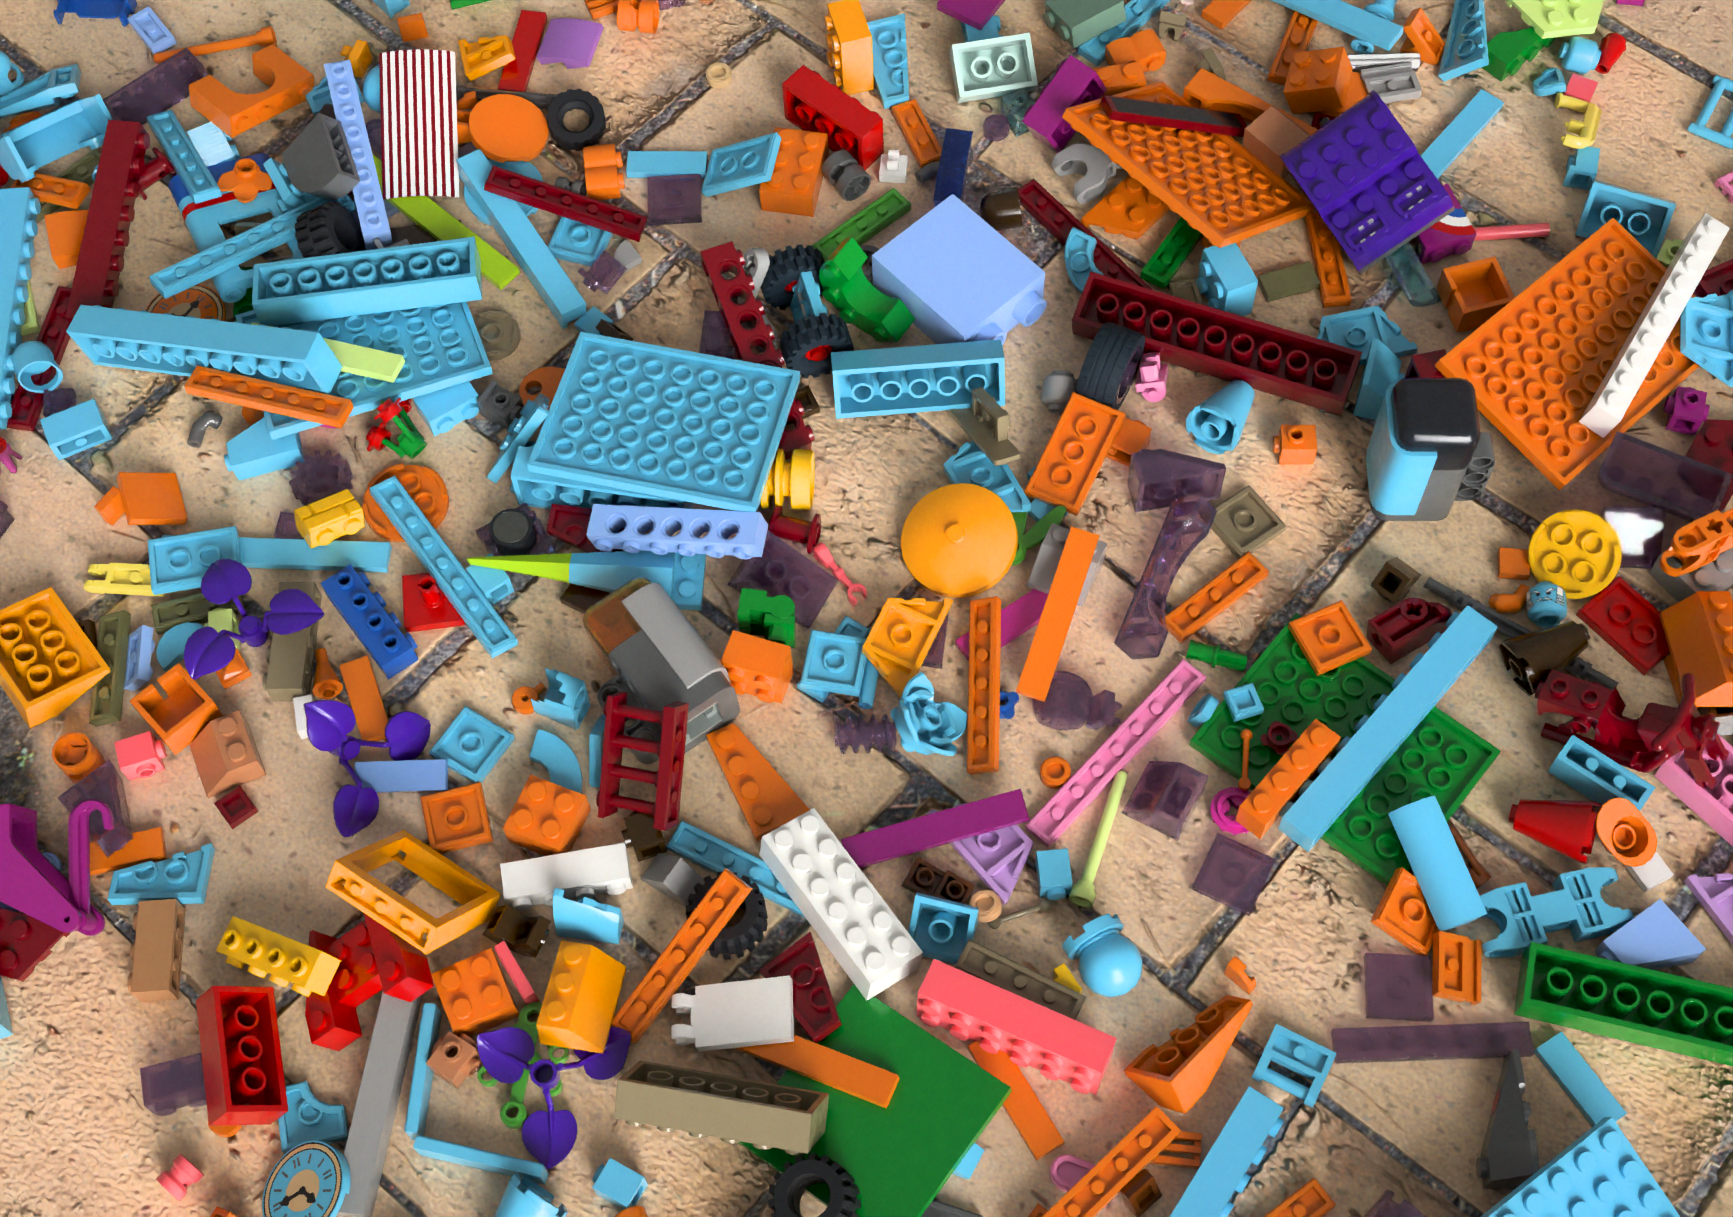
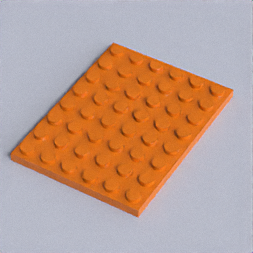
M1163 81L1112 95L1114 97L1194 107ZM1102 98L1066 108L1062 116L1072 129L1083 134L1093 146L1101 149L1112 162L1119 164L1128 172L1131 178L1142 183L1148 188L1150 194L1160 198L1171 211L1178 213L1187 221L1190 227L1198 230L1208 239L1209 243L1218 248L1305 217L1307 213L1314 211L1308 199L1229 135L1109 120L1100 104Z

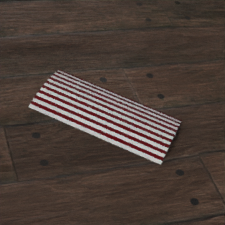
M415 49L379 53L383 200L409 196H447L459 198V171L456 159H458L455 52Z

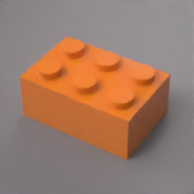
M775 127L774 133H778L781 137V142L771 181L763 182L760 185L761 210L814 217L824 176L821 170L829 155L827 133Z

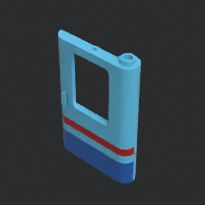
M259 153L243 157L254 160L260 167V171L268 174L263 165L271 158L268 154ZM243 158L208 166L207 168L217 183L222 174L233 171L235 163ZM179 175L174 176L168 185L199 253L226 241L220 225L271 212L275 218L282 215V213L284 214L295 209L283 201L273 181L270 190H259L255 200L248 203L239 202L234 196V191L221 192V197L195 204ZM296 238L286 242L293 255L292 258L286 260L303 258ZM237 265L212 277L211 279L221 300L229 303L241 300L245 296L247 289L253 287V269L244 271Z

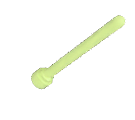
M1118 771L1114 777L1082 878L1072 886L1068 899L1077 906L1085 908L1093 906L1096 897L1093 882L1126 784L1127 773L1125 771Z

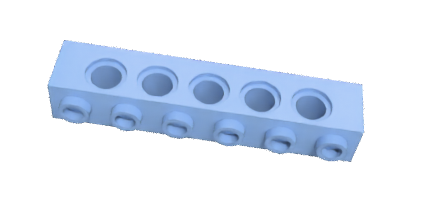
M593 504L586 536L596 549L604 552H610L612 549H621L629 553L651 551L655 554L665 555L667 552H675L684 556L707 554L710 557L721 558L723 555H730L740 559H751L752 557H762L768 524L761 512ZM652 529L650 533L645 534L648 530ZM681 530L677 535L672 536L676 531ZM708 532L706 536L700 538L703 533ZM737 533L735 537L728 539L730 535Z

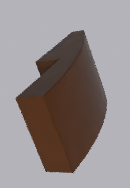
M917 857L901 886L915 894L921 893L965 904L975 885L949 870L943 872Z

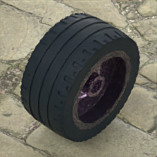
M1105 322L1097 332L1080 371L1075 393L1118 410L1137 373L1145 347V336L1116 323Z

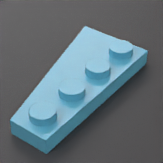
M905 13L867 22L872 35L873 80L884 109L909 101Z

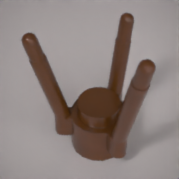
M1449 820L1447 824L1454 840L1469 861L1466 867L1476 889H1478L1492 877L1477 861L1459 831L1455 828L1452 821Z

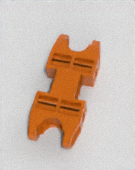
M1733 508L1723 513L1716 510L1676 531L1671 540L1672 546L1662 554L1659 560L1661 570L1669 576H1682L1715 561L1720 553L1732 548ZM1672 556L1676 557L1681 561L1682 567H1670L1666 559Z

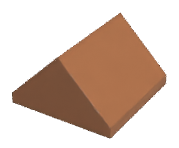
M1271 106L1245 128L1243 146L1279 176L1286 179L1289 172L1279 155L1288 152L1309 137L1310 134L1275 106Z

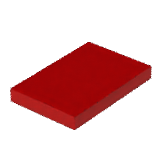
M1620 576L1615 578L1576 613V616L1644 676L1670 654L1660 620L1661 612Z

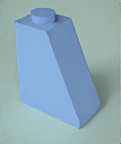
M1659 899L1603 940L1594 952L1599 958L1656 970L1692 963L1706 948L1669 907Z

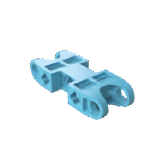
M1595 867L1562 873L1558 875L1552 884L1555 891L1536 896L1530 895L1526 882L1496 888L1481 895V901L1487 912L1481 918H1490L1500 927V934L1497 935V938L1481 946L1484 956L1490 958L1520 956L1530 942L1546 945L1548 942L1546 933L1568 928L1575 943L1604 937L1617 931L1635 917L1632 910H1621L1620 907L1609 906L1601 897L1600 891H1602V887L1618 880L1619 877L1616 870L1610 867Z

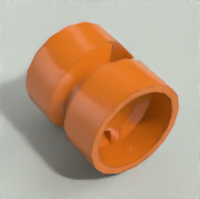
M619 0L617 9L618 29L634 32L638 28L640 33L656 34L660 14L658 0H641L640 2L638 0Z
M67 733L61 736L52 748V758L55 764L75 784H91L99 779L105 770L103 755L90 739L82 733Z

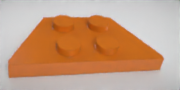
M1128 175L1081 218V223L1086 228H1089V225L1105 228L1104 232L1122 234L1125 237L1139 239L1170 209L1160 198L1150 194L1148 188Z

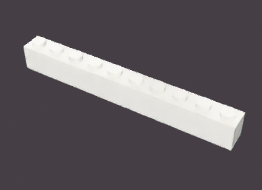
M1705 213L1688 232L1579 420L1581 424L1604 438L1621 421L1729 231V227Z

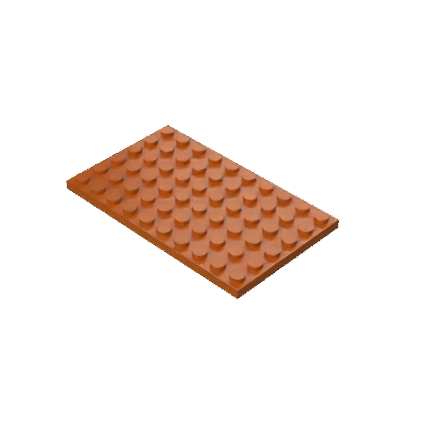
M1614 218L1604 224L1435 364V367L1446 378H1463L1473 384L1477 409L1559 491L1700 366L1680 352L1679 317L1621 421L1604 438L1579 422L1667 270Z

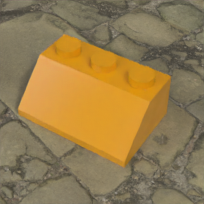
M561 940L536 1023L540 1044L604 1054L626 974V966L593 945Z

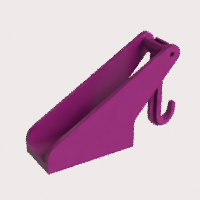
M86 799L80 801L72 809L68 820V880L38 848L37 811L10 803L0 804V902L62 932L79 931L88 936H95L101 933L105 927V918L90 903L89 816L94 810H99L102 814L104 828L112 830L114 828V818L110 807L101 800Z

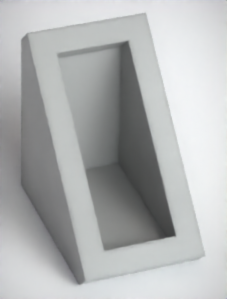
M662 853L657 854L641 877L642 881L684 907L689 906L687 899L690 893L695 894V885L697 883L705 884L704 878L681 857Z

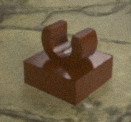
M1145 1169L1120 1190L1129 1210L1136 1217H1140L1162 1197L1154 1177Z

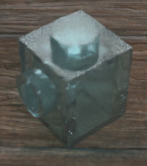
M1025 88L1017 92H1011L1001 98V116L1015 137L1029 132L1022 120L1026 110L1035 104Z

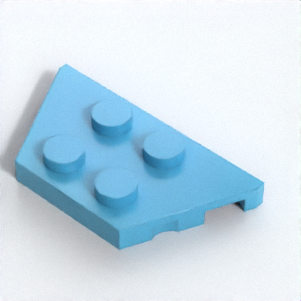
M1733 290L1721 296H1717L1715 293L1706 295L1704 298H1690L1680 315V352L1729 387H1733Z
M1379 306L1323 316L1317 337L1320 340L1361 351L1360 365H1364L1373 338L1383 342L1397 357L1417 354L1418 349L1414 342L1410 343L1401 334L1402 329L1395 322L1390 321L1387 318V314Z
M539 393L534 401L529 399L520 412L523 416L519 419L515 417L507 430L510 434H507L499 447L501 451L489 471L487 479L494 483L498 482L515 459L518 446H525L549 414L547 409L549 408L550 398Z
M973 441L963 444L959 448V452L951 456L943 464L944 472L951 484L966 483L984 487L998 495L1011 512L1031 511V503L1008 464L995 466Z

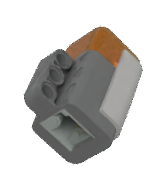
M645 577L634 578L590 606L584 612L583 625L591 645L614 676V678L603 684L597 692V699L602 711L607 696L620 691L627 692L626 705L662 711L665 705L676 701L689 703L685 753L705 741L707 734L727 726L739 715V702L726 668L659 583H652ZM625 717V722L628 720H636V722L631 726H624V735L660 742L662 732L660 723ZM630 749L641 763L652 764L659 760L657 754Z

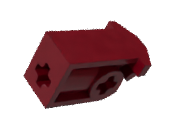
M1408 598L1368 620L1366 638L1392 664L1430 642L1438 631L1443 634L1448 628L1445 624L1452 616V612L1441 603L1428 602L1421 598Z

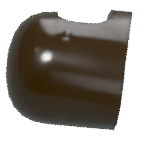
M1017 186L989 193L981 200V218L996 231L1023 226Z

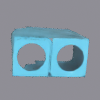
M544 668L549 689L543 701L538 700L537 702L531 699L534 712L577 730L591 707L585 681L553 668L552 670Z

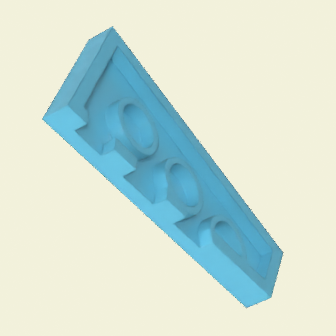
M1455 0L1438 76L1444 82L1489 65L1484 0Z

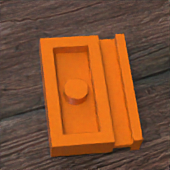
M1438 931L1433 934L1432 996L1458 1002L1466 1001L1472 1005L1481 1002L1482 940H1471L1469 937L1444 931Z

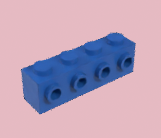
M350 564L320 583L329 600L388 680L418 661L414 651L418 646L408 632L404 635L399 630L402 627L400 621L393 612L387 614L384 610V607L387 605L378 591L372 594L368 587L371 586V583L362 570L357 573Z

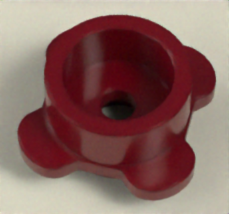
M1273 721L1267 734H1263L1260 741L1263 746H1269L1276 751L1277 755L1283 756L1288 751L1291 743H1295L1298 735L1288 725L1279 721ZM1280 736L1282 740L1279 741L1276 737Z

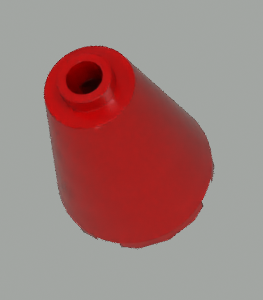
M1520 799L1518 805L1512 804L1508 822L1514 823L1513 830L1579 863L1587 864L1588 857L1584 853L1591 854L1597 832V812H1594V810L1599 811L1601 803L1595 801Z

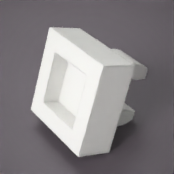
M888 150V154H881L879 182L906 183L908 155H899V150Z

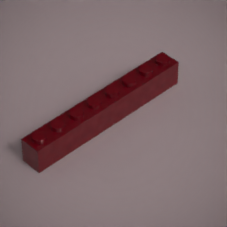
M108 120L65 317L70 323L80 305H99L105 308H113L114 298L119 293L118 279L120 272L124 269L123 256L125 247L128 246L130 240L129 227L135 217L134 204L135 199L140 193V175L145 170V152L150 146V136L140 122Z

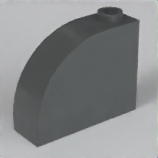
M321 113L314 117L281 154L288 177L294 187L325 200H336L348 194L360 182L341 121Z

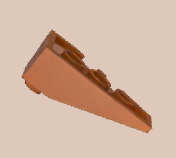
M1230 995L1224 996L1197 1014L1194 1024L1182 1030L1176 1028L1169 1033L1171 1039L1158 1048L1152 1044L1143 1050L1124 1069L1126 1076L1161 1107L1186 1113L1209 1087L1253 1006L1251 1000Z

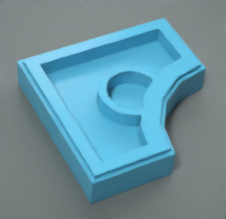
M307 1081L285 1086L288 1112L278 1118L281 1148L284 1154L293 1147L307 1141H321L331 1144L348 1139L349 1127L346 1107L343 1104L329 1105L319 1101L313 1095L310 1084Z

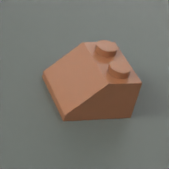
M239 710L210 721L190 744L208 799L267 775L250 726Z

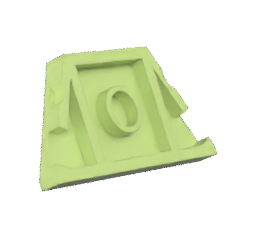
M1506 0V4L1509 7L1514 5L1522 13L1520 18L1526 24L1531 25L1542 39L1594 33L1604 0Z

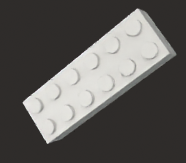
M814 808L762 836L759 855L866 1001L919 969L923 951Z

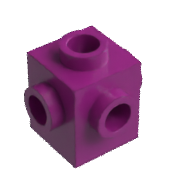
M1678 386L1673 396H1668L1665 401L1663 412L1668 413L1665 430L1694 436L1701 423L1706 421L1710 405L1706 404L1707 392L1691 387Z

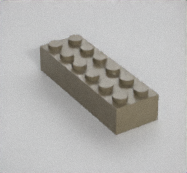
M640 1060L617 1081L614 1118L625 1120V1123L631 1126L648 1124L657 1126L658 1130L664 1132L681 1130L689 1132V1135L692 1137L714 1136L721 1138V1141L725 1143L735 1144L741 1141L752 1143L758 1149L766 1150L774 1147L785 1149V1152L790 1155H804L810 1152L825 1133L829 1093Z

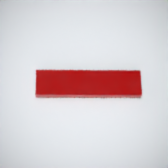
M521 10L512 40L516 59L504 66L498 90L526 92L547 23L546 12Z

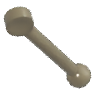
M1043 899L1037 905L998 917L994 921L988 922L990 928L997 929L1003 922L1040 910L1048 911L1052 905L1049 900Z

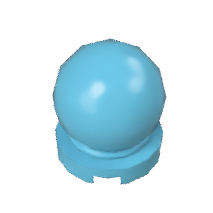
M1105 914L1082 926L1085 930L1083 934L1075 940L1070 935L1062 945V949L1069 959H1079L1078 970L1086 986L1093 993L1108 998L1121 996L1129 992L1137 985L1142 974V958L1139 949L1129 938L1119 935L1124 925L1117 914L1113 917L1110 914Z

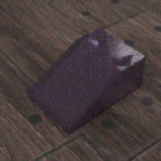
M1143 449L1132 453L1127 485L1134 511L1141 512L1219 499L1226 472L1225 464L1164 449Z
M767 530L762 557L743 559L728 585L741 593L742 588L767 591V597H775L777 595L790 597L795 605V623L810 628L839 580Z

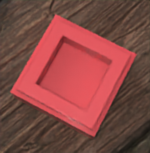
M1572 74L1564 95L1590 102L1598 82Z

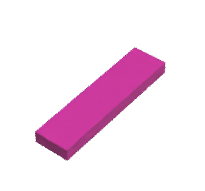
M1033 589L1001 610V648L1039 623L1048 594ZM969 632L955 640V645L969 661Z

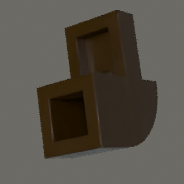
M504 905L496 908L482 935L497 944L505 941L509 950L520 955L536 958L541 946L547 940L550 931L548 926L551 921L541 915L528 917L513 907Z

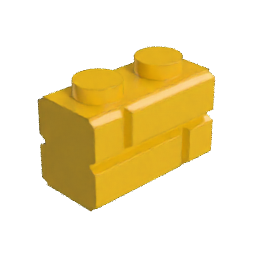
M348 489L294 510L297 530L311 549L320 545H328L334 539L347 534H355L365 527L362 507Z

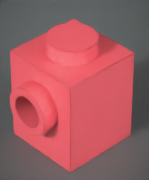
M151 731L114 742L119 768L129 780L139 777H150L156 772L165 769L163 758L167 757L164 743L162 740L157 741Z

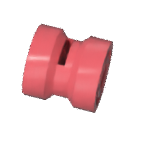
M180 1153L173 1160L171 1170L163 1171L156 1180L180 1201L187 1194L186 1187L192 1183H197L204 1174Z

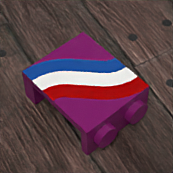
M1448 183L1442 186L1449 194L1455 210L1416 236L1423 247L1418 260L1421 265L1429 262L1435 263L1445 257L1455 254L1462 255L1471 250L1476 236V231Z

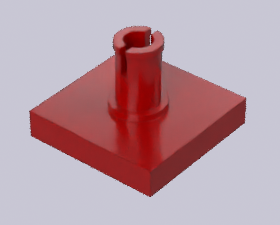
M429 573L402 576L403 614L406 633L465 625L462 617Z

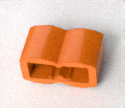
M1147 29L1131 37L1120 38L1105 46V59L1109 66L1140 61L1143 72L1156 71L1165 64L1166 50L1155 31Z
M615 143L583 147L588 197L595 200L621 198L620 189H625L624 174L619 173L618 169L623 167L621 151L616 152Z

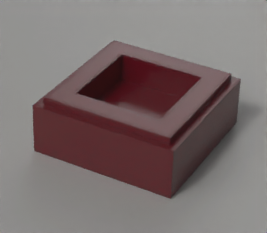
M238 786L214 803L232 829L259 812L241 786Z

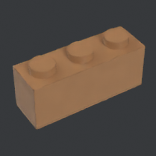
M177 899L139 901L138 912L134 913L133 927L136 931L135 942L130 947L133 970L128 975L127 985L129 992L140 1002L179 1000L186 909Z

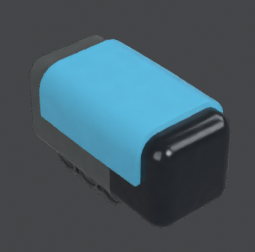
M1405 378L1391 384L1386 390L1366 451V468L1372 513L1384 521H1439L1448 516L1454 501H1469L1481 497L1495 466V454L1492 435L1487 432H1480L1476 394L1473 384L1463 378Z

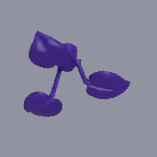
M232 559L216 560L210 565L202 578L201 591L205 599L214 604H225L233 599L243 617L238 625L240 634L225 629L218 633L209 626L196 630L188 638L185 645L184 662L186 669L193 680L216 672L228 665L234 658L235 644L231 638L239 640L240 643L246 642L251 647H259L267 641L269 629L280 635L298 632L320 620L324 616L322 609L305 592L298 589H287L272 598L270 601L271 611L265 612L262 623L258 617L248 616L238 598V595L247 593L252 587V578L247 568Z
M333 700L311 701L303 705L306 715L307 735L310 743L316 749L328 751L330 754L339 757V764L344 766L355 781V786L350 784L343 785L336 793L333 802L336 827L343 837H350L370 825L379 811V798L372 788L362 787V781L352 769L348 760L355 758L359 754L360 746L389 747V755L394 761L412 760L427 745L431 725L428 719L423 718L419 714L403 711L393 715L386 724L385 737L388 741L361 740L348 735L356 723L355 715L349 706Z
M611 1026L604 1054L573 1049L576 1056L581 1060L564 1064L559 1063L557 1065L547 1059L538 1060L534 1064L528 1063L535 1054V1045L531 1036L522 1029L506 1027L478 1034L477 1048L481 1062L495 1080L502 1083H515L520 1080L525 1068L530 1071L531 1080L543 1089L548 1112L539 1110L528 1116L522 1127V1140L528 1152L539 1163L543 1164L546 1169L553 1168L567 1157L575 1144L578 1133L577 1122L571 1112L567 1110L554 1112L550 1089L558 1084L560 1071L579 1068L584 1065L586 1074L593 1079L607 1080L616 1076L626 1062L631 1034L624 1029Z

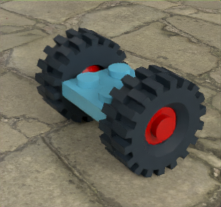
M799 244L793 249L791 246L785 247L786 250L782 252L778 249L774 251L775 255L773 257L769 255L770 265L761 285V290L766 303L771 304V307L776 308L779 306L780 310L790 307L796 324H790L788 326L789 331H783L781 334L782 338L779 339V346L787 369L800 371L802 378L807 379L809 375H812L813 378L819 377V374L822 373L828 375L830 370H832L831 352L854 351V345L843 318L840 316L837 318L835 314L828 316L827 307L821 302L820 296H823L822 292L824 290L820 283L819 270L825 262L823 255L817 248L813 249V246L810 245L804 248L803 244Z

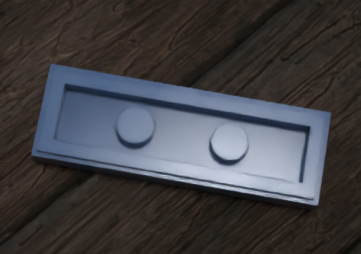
M447 759L355 762V773L362 781V787H370L376 793L448 790Z

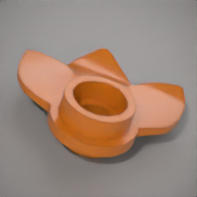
M243 158L235 163L233 171L221 175L217 185L221 192L234 191V196L239 202L248 203L255 200L259 190H270L272 188V180L269 174L260 171V167L254 160Z

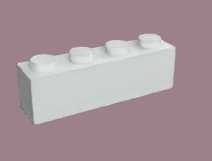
M625 842L500 864L504 900L507 905L518 911H526L531 909L532 906L540 904L553 906L555 888L565 890L564 898H576L577 900L583 897L592 899L595 895L603 893L618 895L624 893L626 889L633 888L629 853Z

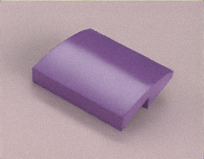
M551 19L536 58L541 65L563 62L567 69L589 67L604 27L600 23L582 19Z

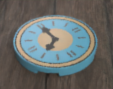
M307 1141L293 1147L284 1154L271 1171L266 1182L262 1200L263 1217H336L342 1206L345 1194H349L351 1183L349 1165L340 1150L321 1141Z

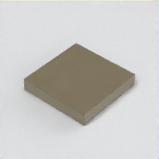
M1250 485L1204 514L1203 517L1206 524L1238 559L1248 551L1253 553L1286 530V525Z

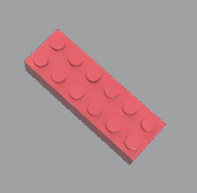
M936 959L933 960L918 991L916 1016L920 1017L924 1024L934 1028L938 1026L950 1031L951 1035L963 1041L970 1039L975 1042L978 1040L981 1042L980 1047L989 1053L997 1054L1001 1050L1010 1054V1060L1018 1066H1031L1038 1069L1044 1077L1054 1081L1058 1079L1071 1084L1070 1086L1077 1092L1097 1094L1111 1061L1117 1038Z

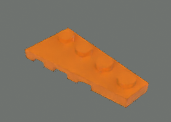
M734 723L706 735L712 752L756 842L761 840L762 836L810 810Z

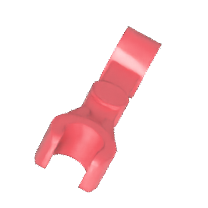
M821 542L813 547V556L817 562L827 569L829 568L835 579L840 581L848 590L847 599L850 604L857 605V599L852 595L854 592H860L864 598H867L866 588L862 584H853L849 580L844 570L836 565L825 544Z

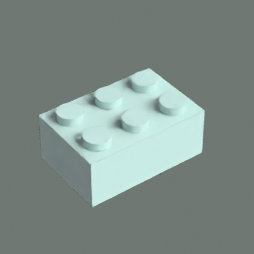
M1030 33L953 44L950 47L949 55L957 103L1032 92L1038 86Z

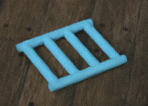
M1715 75L1712 83L1714 87L1695 123L1692 122L1688 126L1687 131L1733 150V138L1731 137L1733 133V109L1721 132L1705 127L1724 89L1733 92V80Z

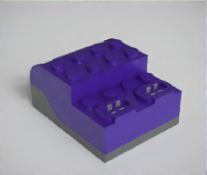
M1374 90L1332 120H1329L1328 117L1322 119L1319 122L1320 128L1288 152L1279 155L1291 177L1359 274H1362L1455 210L1449 194L1422 159L1413 141Z

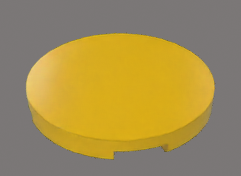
M1581 509L1564 510L1545 519L1534 531L1528 546V562L1539 583L1548 581L1562 587L1568 599H1581L1602 591L1615 578L1622 560L1620 539L1611 524L1600 515Z

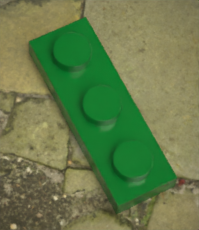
M1181 217L1142 269L1140 278L1164 290L1201 240L1203 234L1190 227L1187 221Z

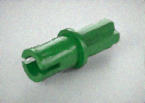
M1190 640L1186 655L1187 659L1211 664L1212 668L1218 665L1237 671H1244L1248 660L1246 655L1220 649L1221 645L1219 644L1216 647Z

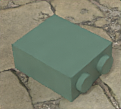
M1124 0L1044 1L1045 13L1043 17L1045 23L1049 28L1056 30L1063 41H1067L1073 48L1126 21Z

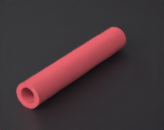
M1549 223L1473 227L1476 231L1474 241L1547 237L1550 234Z

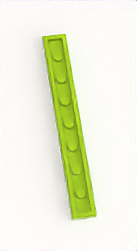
M373 155L383 197L382 161ZM427 196L385 199L438 241L475 237L481 260V275L498 289L502 290L520 274L519 268Z

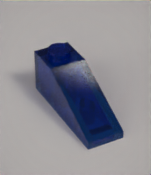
M946 128L933 199L935 207L951 194H954L963 202L973 131Z

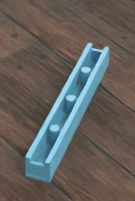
M481 149L456 159L459 177L562 329L568 327L567 323L579 317L581 318L586 313V302L515 200L484 190L492 165Z

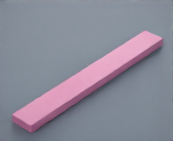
M1182 659L1025 825V830L1049 849L1112 782L1116 773L1127 766L1206 681V676Z

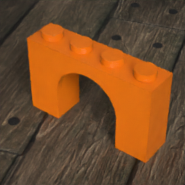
M271 44L252 54L253 73L268 85L269 89L257 94H241L228 89L213 76L208 75L189 84L190 103L194 109L233 138L306 101L305 95L312 91L314 87V75L275 45Z

